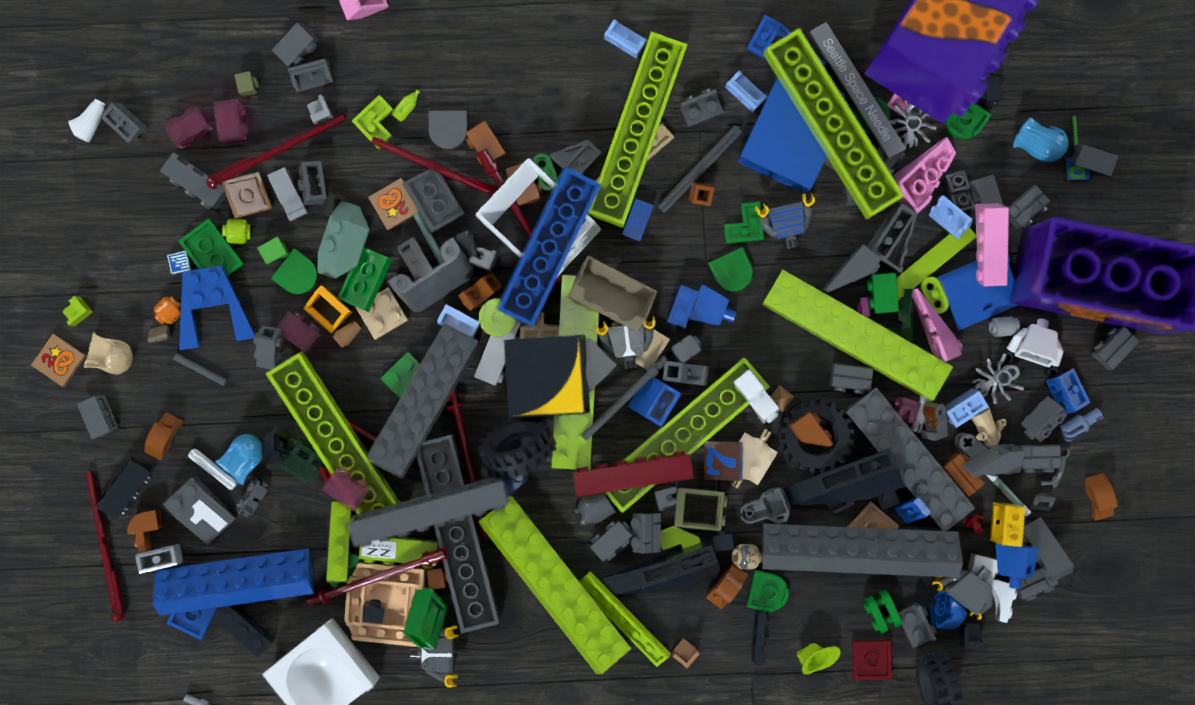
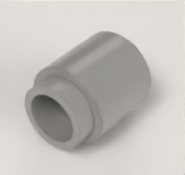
M1012 316L993 318L992 322L989 323V331L994 337L1013 336L1020 331V323L1018 318H1013Z

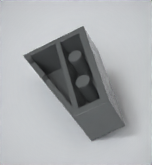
M174 152L160 170V172L170 178L169 181L172 184L185 188L184 192L192 198L196 196L201 199L200 204L208 209L211 207L218 209L226 198L225 190L221 184L216 185L218 188L216 190L210 189L206 184L209 176Z
M903 203L893 205L867 245V248L882 259L879 263L893 273H902L904 257L907 255V246L917 218V213Z

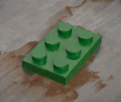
M209 218L178 241L198 269L223 265L229 277L245 265Z
M363 248L358 266L349 271L337 299L369 312L392 259Z
M407 352L380 379L401 398L420 363Z

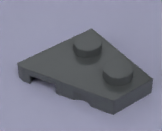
M587 139L574 146L572 145L556 153H551L549 157L562 169L567 167L582 175L602 152Z

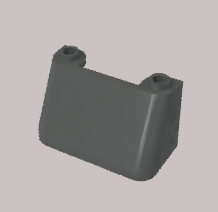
M453 237L446 241L440 249L441 256L445 262L420 279L412 282L408 276L398 274L388 281L392 289L412 311L421 312L473 277L474 267Z

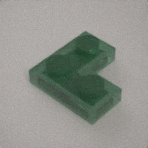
M905 289L904 297H901L900 300L902 310H899V321L903 323L901 324V335H905V340L914 343L913 289Z

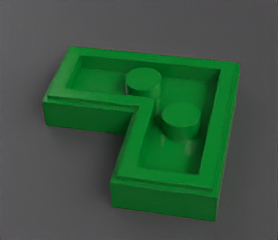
M760 202L741 204L743 223L724 224L726 244L764 240V231L761 227L759 214L755 211L756 206L761 211Z

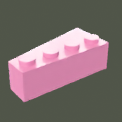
M999 203L975 204L976 259L978 262L976 279L982 286H1007L1009 208Z

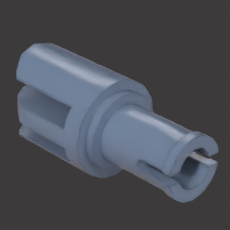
M1095 408L1084 416L1076 415L1061 424L1060 428L1065 441L1070 442L1088 432L1090 425L1103 419L1101 411Z

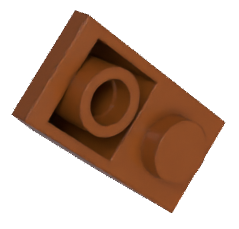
M807 412L789 425L801 442L829 447L833 445L830 441L833 439L826 429L823 430L820 427L821 421L815 413Z

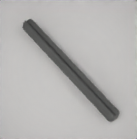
M736 125L733 126L660 202L658 208L665 213L687 191L692 182H695L742 133L741 129Z

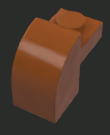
M491 272L458 296L471 311L488 301L503 286Z
M166 412L159 422H155L145 442L144 452L162 461L172 447V439L183 425V420Z
M1104 473L1085 478V493L1092 502V516L1094 520L1097 521L1114 516V508L1117 507L1116 496Z
M161 509L140 513L130 521L127 533L128 535H136L134 545L138 548V553L152 549L149 531L164 528Z
M734 563L722 574L723 576H721L717 585L706 597L720 609L734 599L748 576L746 572L739 569Z

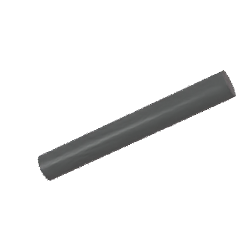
M178 353L173 358V360L223 386L228 381V379Z

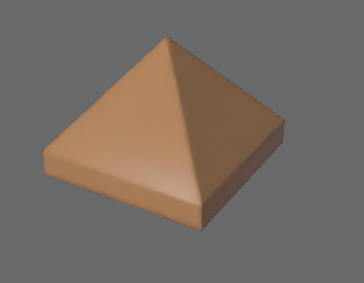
M779 385L770 398L779 407V410L783 412L794 396Z

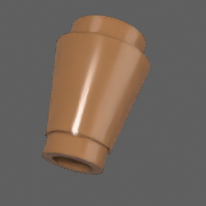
M353 321L335 331L336 334L332 337L343 348L345 345L348 346L361 330V327Z

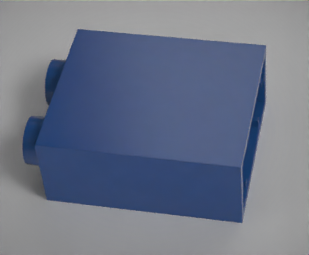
M777 77L737 162L807 194L826 159V154ZM838 90V91L840 92L841 96H842L843 99H844L845 94H844L843 92H841L840 90Z

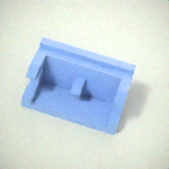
M615 19L604 34L605 40L635 58L638 57L647 42V39L618 23Z
M738 71L725 86L752 113L767 98L741 71Z
M943 195L938 200L937 205L931 208L929 214L933 220L957 239L968 230L973 220Z
M447 304L437 320L439 325L443 326L445 323L472 338L480 326V322Z
M971 388L945 405L946 414L949 418L948 421L956 428L989 407L980 391Z

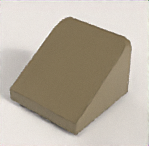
M165 324L150 329L148 342L157 343L170 339L172 335L169 325Z

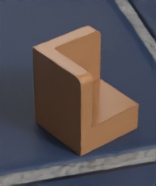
M682 638L671 652L672 656L686 668L699 655L698 649L685 638Z

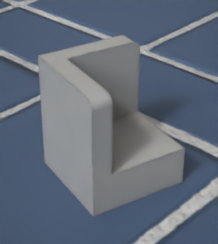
M322 94L318 96V100L307 105L311 113L312 122L316 126L334 118Z

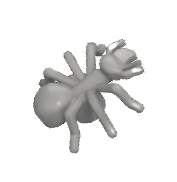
M910 103L906 107L907 114L896 105L895 109L904 116L905 120L895 119L889 122L890 124L901 123L906 125L895 129L897 134L900 131L907 130L904 135L899 137L900 140L904 138V146L907 147L909 143V148H911L915 139V147H917L918 138L914 135V131L918 132L929 143L930 139L919 129L921 126H926L929 129L936 130V126L921 121V119L929 115L925 112L923 113V111Z
M1003 354L1001 360L997 363V371H994L992 368L991 360L987 359V367L993 376L979 368L976 369L979 374L989 378V381L981 379L972 381L973 384L978 381L980 382L975 385V389L981 388L979 391L983 397L988 394L990 387L993 386L991 396L994 404H997L995 396L997 385L1008 401L1011 398L1005 392L1003 386L1007 385L1024 390V387L1011 383L1012 380L1017 379L1020 375L1018 366L1005 365L1001 369L1006 354Z

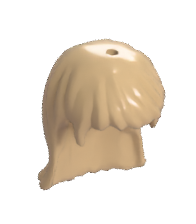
M93 333L84 367L99 368L110 374L118 375L127 371L131 366L133 353L130 346L125 342L103 338Z

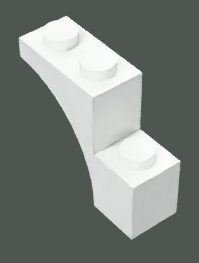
M750 370L734 381V385L749 402L763 424L766 421L771 423L778 417L779 407L765 392L762 384Z
M971 553L968 564L969 569L977 573L984 565L992 572L986 582L993 588L992 592L996 607L995 619L1007 623L1008 619L1012 616L1013 609L1011 605L1012 601L1016 599L1017 589L1009 588V582L994 579L995 575L998 574L996 559Z

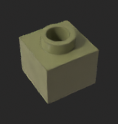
M250 71L235 74L238 93L241 96L246 97L258 94L259 82L256 76Z

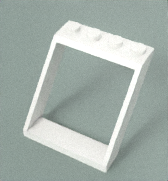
M529 158L520 165L517 171L507 179L503 186L475 214L519 258L522 253L492 225L538 176L552 189L554 188L555 183ZM588 214L559 274L601 230Z

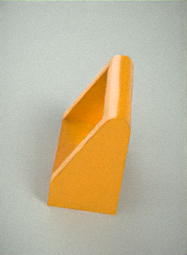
M322 285L315 291L303 308L331 334L352 313L344 303ZM321 296L341 313L334 325L312 307Z

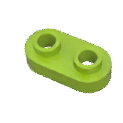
M935 277L925 278L920 284L923 296L937 314L945 312L948 309L949 302L940 281ZM928 283L932 284V290L927 289ZM935 301H939V302H940V307H939V308H936V307H935V305H934Z

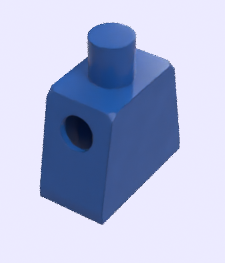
M701 285L689 320L719 326L722 319L733 322L737 312L726 308L729 299L705 285Z
M996 543L999 575L1009 576V588L1021 589V579L1033 577L1039 547L1022 545V547Z

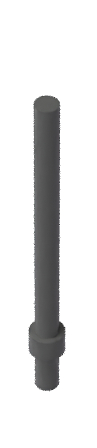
M662 356L654 365H650L645 370L646 373L599 417L581 437L587 441L644 384L659 374V370L668 359Z

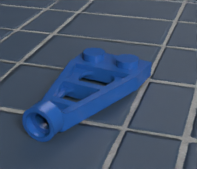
M765 15L746 50L766 59L763 53L766 48L770 47L775 36L779 35L784 38L792 32L782 23ZM818 57V59L824 67L826 61Z

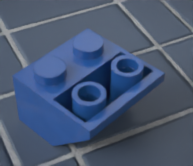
M651 378L636 392L628 407L662 427L681 393L656 378Z

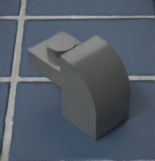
M665 361L663 380L707 386L709 367Z

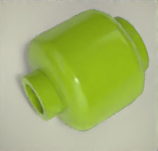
M229 219L227 225L222 226V236H226L228 243L245 244L247 239L250 240V224H247V221L244 219Z

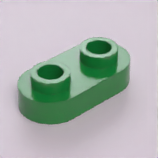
M543 153L536 155L532 162L556 184L558 178L550 157ZM544 161L546 165L544 167H540L539 162ZM540 176L537 177L543 190H553L549 185L545 184V181Z

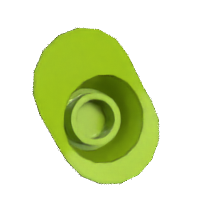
M815 643L799 650L797 656L803 665V674L808 675L831 666L838 660L841 651L836 646L823 648Z

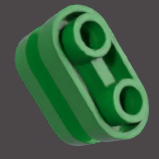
M886 589L878 592L879 599L874 600L871 595L865 598L866 603H863L867 614L871 613L873 617L871 624L876 632L879 631L881 634L888 631L887 625L890 623L894 627L902 625L901 618ZM883 605L888 613V616L884 618L878 608Z

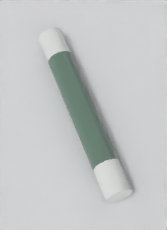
M986 475L1013 504L1025 507V517L1031 513L997 475Z

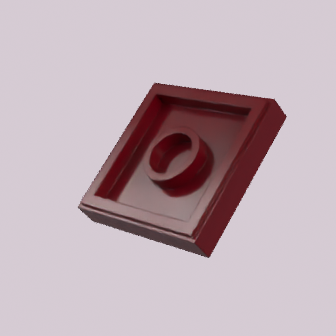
M852 640L853 680H892L891 640Z

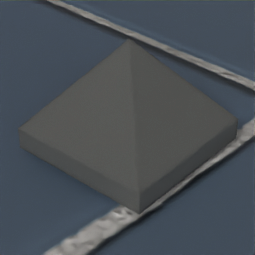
M1040 493L1035 496L1031 509L1050 511L1055 502V497Z

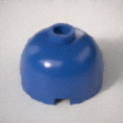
M946 590L939 591L935 595L934 599L937 600L935 607L932 605L930 607L931 623L936 625V628L943 630L958 628L967 617L966 607L949 595Z

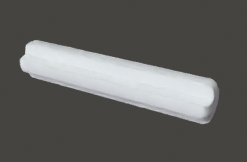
M194 448L189 452L188 457L227 488L233 490L238 482L200 451Z

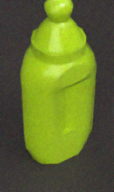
M416 90L414 93L405 96L393 110L392 115L400 122L405 120L414 109L420 91Z

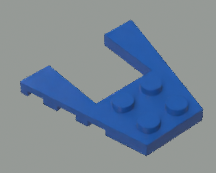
M223 265L183 272L180 350L200 347L193 309L229 304L236 341L254 338L255 332L250 325L247 315H245L239 298L233 290Z

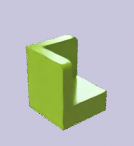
M78 296L72 297L69 300L71 304L63 310L64 315L69 319L67 321L69 326L78 325L93 312L85 301Z

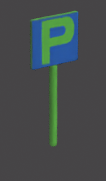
M1073 116L1072 123L1075 150V145L1078 144L1076 116ZM1067 157V181L1089 180V169L1074 165V163H1071L1072 157Z

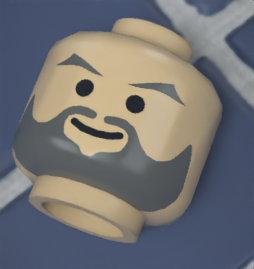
M739 544L732 552V562L739 569H755L762 559L761 552L753 544Z

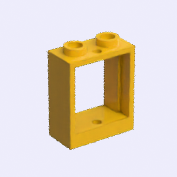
M993 502L990 540L1001 545L1022 547L1025 507Z

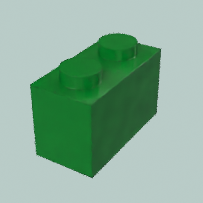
M896 273L869 276L867 290L871 292V299L868 300L872 314L899 312Z

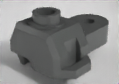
M773 487L763 492L759 499L745 503L740 511L741 519L746 523L769 519L777 524L787 522L791 507L784 489Z

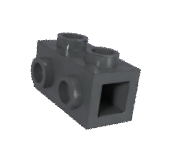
M262 325L259 332L255 333L253 342L256 344L254 358L256 359L257 367L272 370L279 363H282L284 353L281 352L284 339L281 337V329Z
M1047 396L1021 423L1025 429L1024 434L1031 440L1035 438L1041 443L1058 424L1064 421L1067 414L1060 404Z
M619 520L617 522L611 521L605 527L606 531L602 535L598 533L590 540L592 542L590 548L602 561L605 559L611 560L617 554L615 550L620 546L624 548L630 543V537L632 536L630 531L632 529L625 521L622 523Z

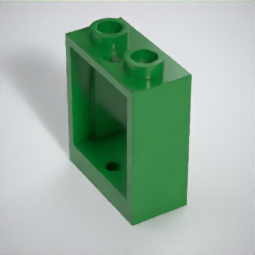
M424 588L423 590L415 589L403 634L418 648L436 650L448 606L430 588Z

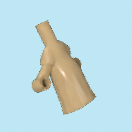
M988 407L971 419L979 432L976 436L977 440L983 441L986 447L992 448L998 445L1001 431L1006 426V420H997L995 426L990 407Z

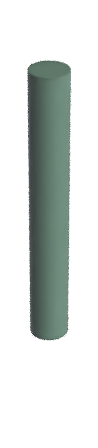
M419 212L414 214L413 216L439 265L442 264L445 260L441 256L434 237Z

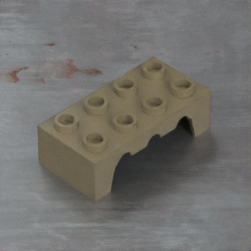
M588 256L579 268L568 297L637 332L647 320L657 291Z

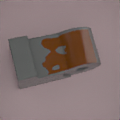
M927 402L923 407L925 430L921 431V438L936 441L947 437L945 406L940 403Z

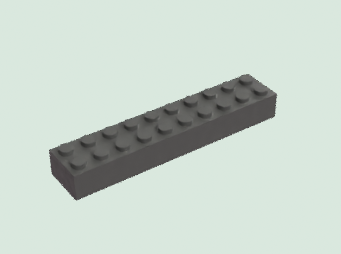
M454 434L425 441L417 454V460L426 495L466 485ZM474 514L467 515L468 518L461 521H456V519L449 520L448 524L442 526L434 524L439 547H444L447 551L448 559H444L443 563L461 633L493 626L501 621Z
M763 524L762 569L959 578L963 565L959 532Z

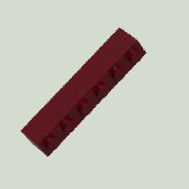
M685 451L674 452L671 457H666L665 454L655 455L653 460H646V457L634 459V463L627 464V460L615 462L616 466L608 467L606 463L596 465V469L591 470L588 467L576 468L577 472H573L576 495L579 497L693 478L690 454H685Z

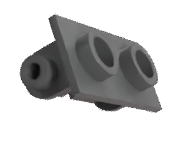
M257 476L254 480H250L246 486V493L243 497L240 496L236 502L237 513L240 515L241 511H243L242 515L245 517L253 515L259 505L258 502L254 501V498L262 500L268 491L267 487L269 484L264 481L260 483Z

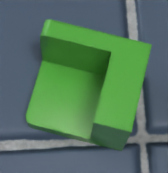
M279 237L258 247L266 264H270L279 258L285 259L290 254L283 240Z

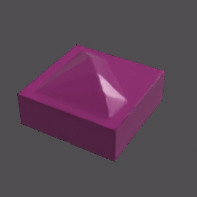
M867 297L860 298L857 304L858 312L865 317L871 315Z

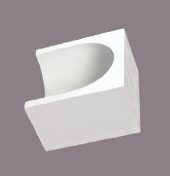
M333 618L263 674L286 705H348L361 694L369 691L380 679L377 672Z

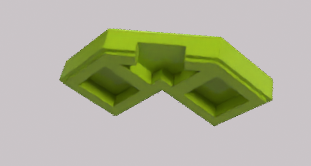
M674 525L661 529V546L663 550L679 544L684 549L701 543L698 536Z

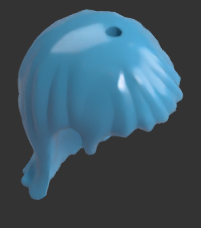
M1028 118L1016 134L1013 147L1025 149L1038 160L1054 162L1065 154L1069 142L1067 135L1062 129L1053 126L1050 127L1051 129L1045 128L1032 118Z
M251 434L240 435L233 440L227 452L219 460H216V463L239 484L243 485L249 472L263 458L262 442Z

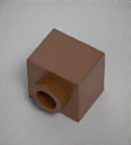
M692 182L688 200L693 204L711 206L714 187L710 184Z
M444 566L426 571L430 589L444 588L447 585L448 579Z

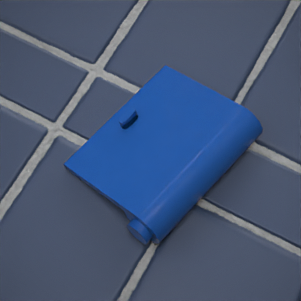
M1009 255L1007 286H982L979 284V281L976 279V271L978 270L977 260L937 277L949 302L957 330L1018 306L1010 303L1014 278L1009 266Z

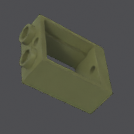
M677 487L674 526L721 531V526H725L726 518L725 515H722L723 507L727 506V496H724V492ZM686 493L718 496L715 524L683 521Z

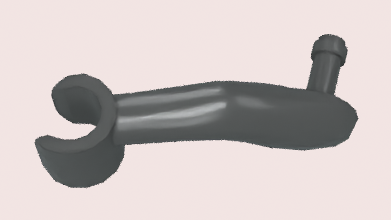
M1067 448L1068 454L1066 456L1060 455L1061 468H1056L1052 481H1041V485H1053V488L1058 486L1065 469L1066 458L1071 454L1069 448Z

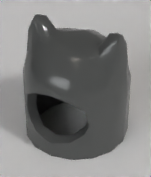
M605 493L585 495L579 500V505L575 508V513H580L582 516L580 521L582 525L599 523L616 512Z

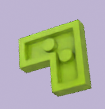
M379 95L352 122L370 141H372L374 136L386 142L392 138V135L380 122L393 109Z

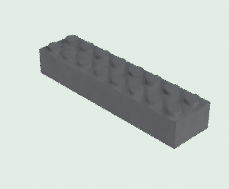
M445 323L443 324L368 453L367 459L369 462L403 480L477 351L479 344L476 339Z
M876 387L871 388L870 391H867L844 410L878 453L892 449L907 489L915 498L919 497L926 503L927 508L931 511L929 516L942 531H947L975 509Z
M491 477L353 515L348 522V527L354 546L366 547L371 545L372 541L379 540V542L390 540L391 536L394 535L402 537L410 534L412 530L417 529L418 532L427 530L430 525L442 526L448 524V521L452 519L461 521L468 518L467 515L475 513V516H479L492 508L495 511L501 510L509 503V493L506 482L502 480V477L498 479Z

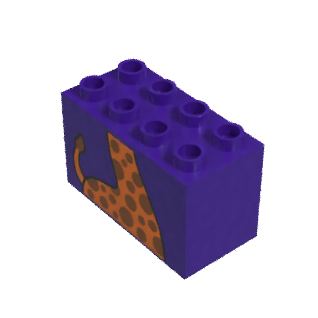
M910 0L866 70L865 75L942 124L953 113L962 117L972 102L975 104L986 90L989 83L985 80L991 71L994 73L1008 53L1004 50L1009 41L1013 42L1026 23L1023 17L1028 10L1032 11L1039 0Z
M1050 218L1024 229L1010 303L1156 334L1195 331V247Z

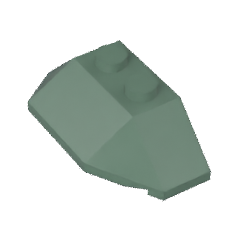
M341 201L330 215L318 251L317 273L337 279L358 266L370 230L360 206Z

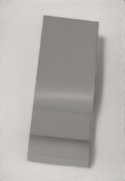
M283 167L267 175L290 221L308 213L287 168Z

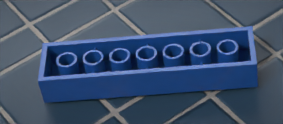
M567 167L562 169L496 306L497 310L534 326L601 184Z
M308 548L155 570L152 604L159 616L314 594V559Z

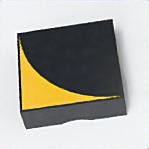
M585 334L504 340L509 418L590 413L589 385L586 378L587 355Z

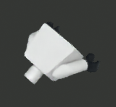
M1038 319L1037 324H1031L1028 328L1021 329L1013 336L1007 346V352L1000 354V360L1003 354H1008L1009 360L1007 363H1011L1013 360L1012 353L1014 352L1016 357L1046 366L1044 374L1047 377L1050 371L1053 370L1052 377L1054 378L1059 375L1056 368L1060 365L1063 348L1058 340L1057 332L1048 329L1049 321Z

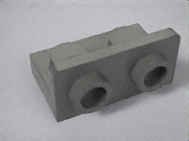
M710 88L700 92V96L695 98L693 96L684 98L679 106L688 128L724 113L718 100L716 89L711 91Z
M915 602L897 611L902 621L903 630L913 648L929 640H936L934 634H937L933 624L928 623L926 618L928 613L924 606H920Z

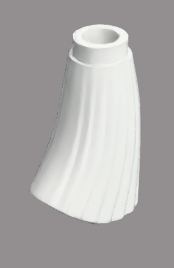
M94 99L79 117L68 121L73 135L90 143L100 123L106 104Z

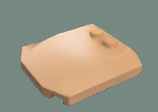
M359 562L355 571L348 579L347 584L396 566ZM413 568L347 592L345 622L351 631L352 640L417 647L403 634L415 589L423 590L426 588V569ZM378 599L382 601L381 603H386L383 623L363 621L366 601Z

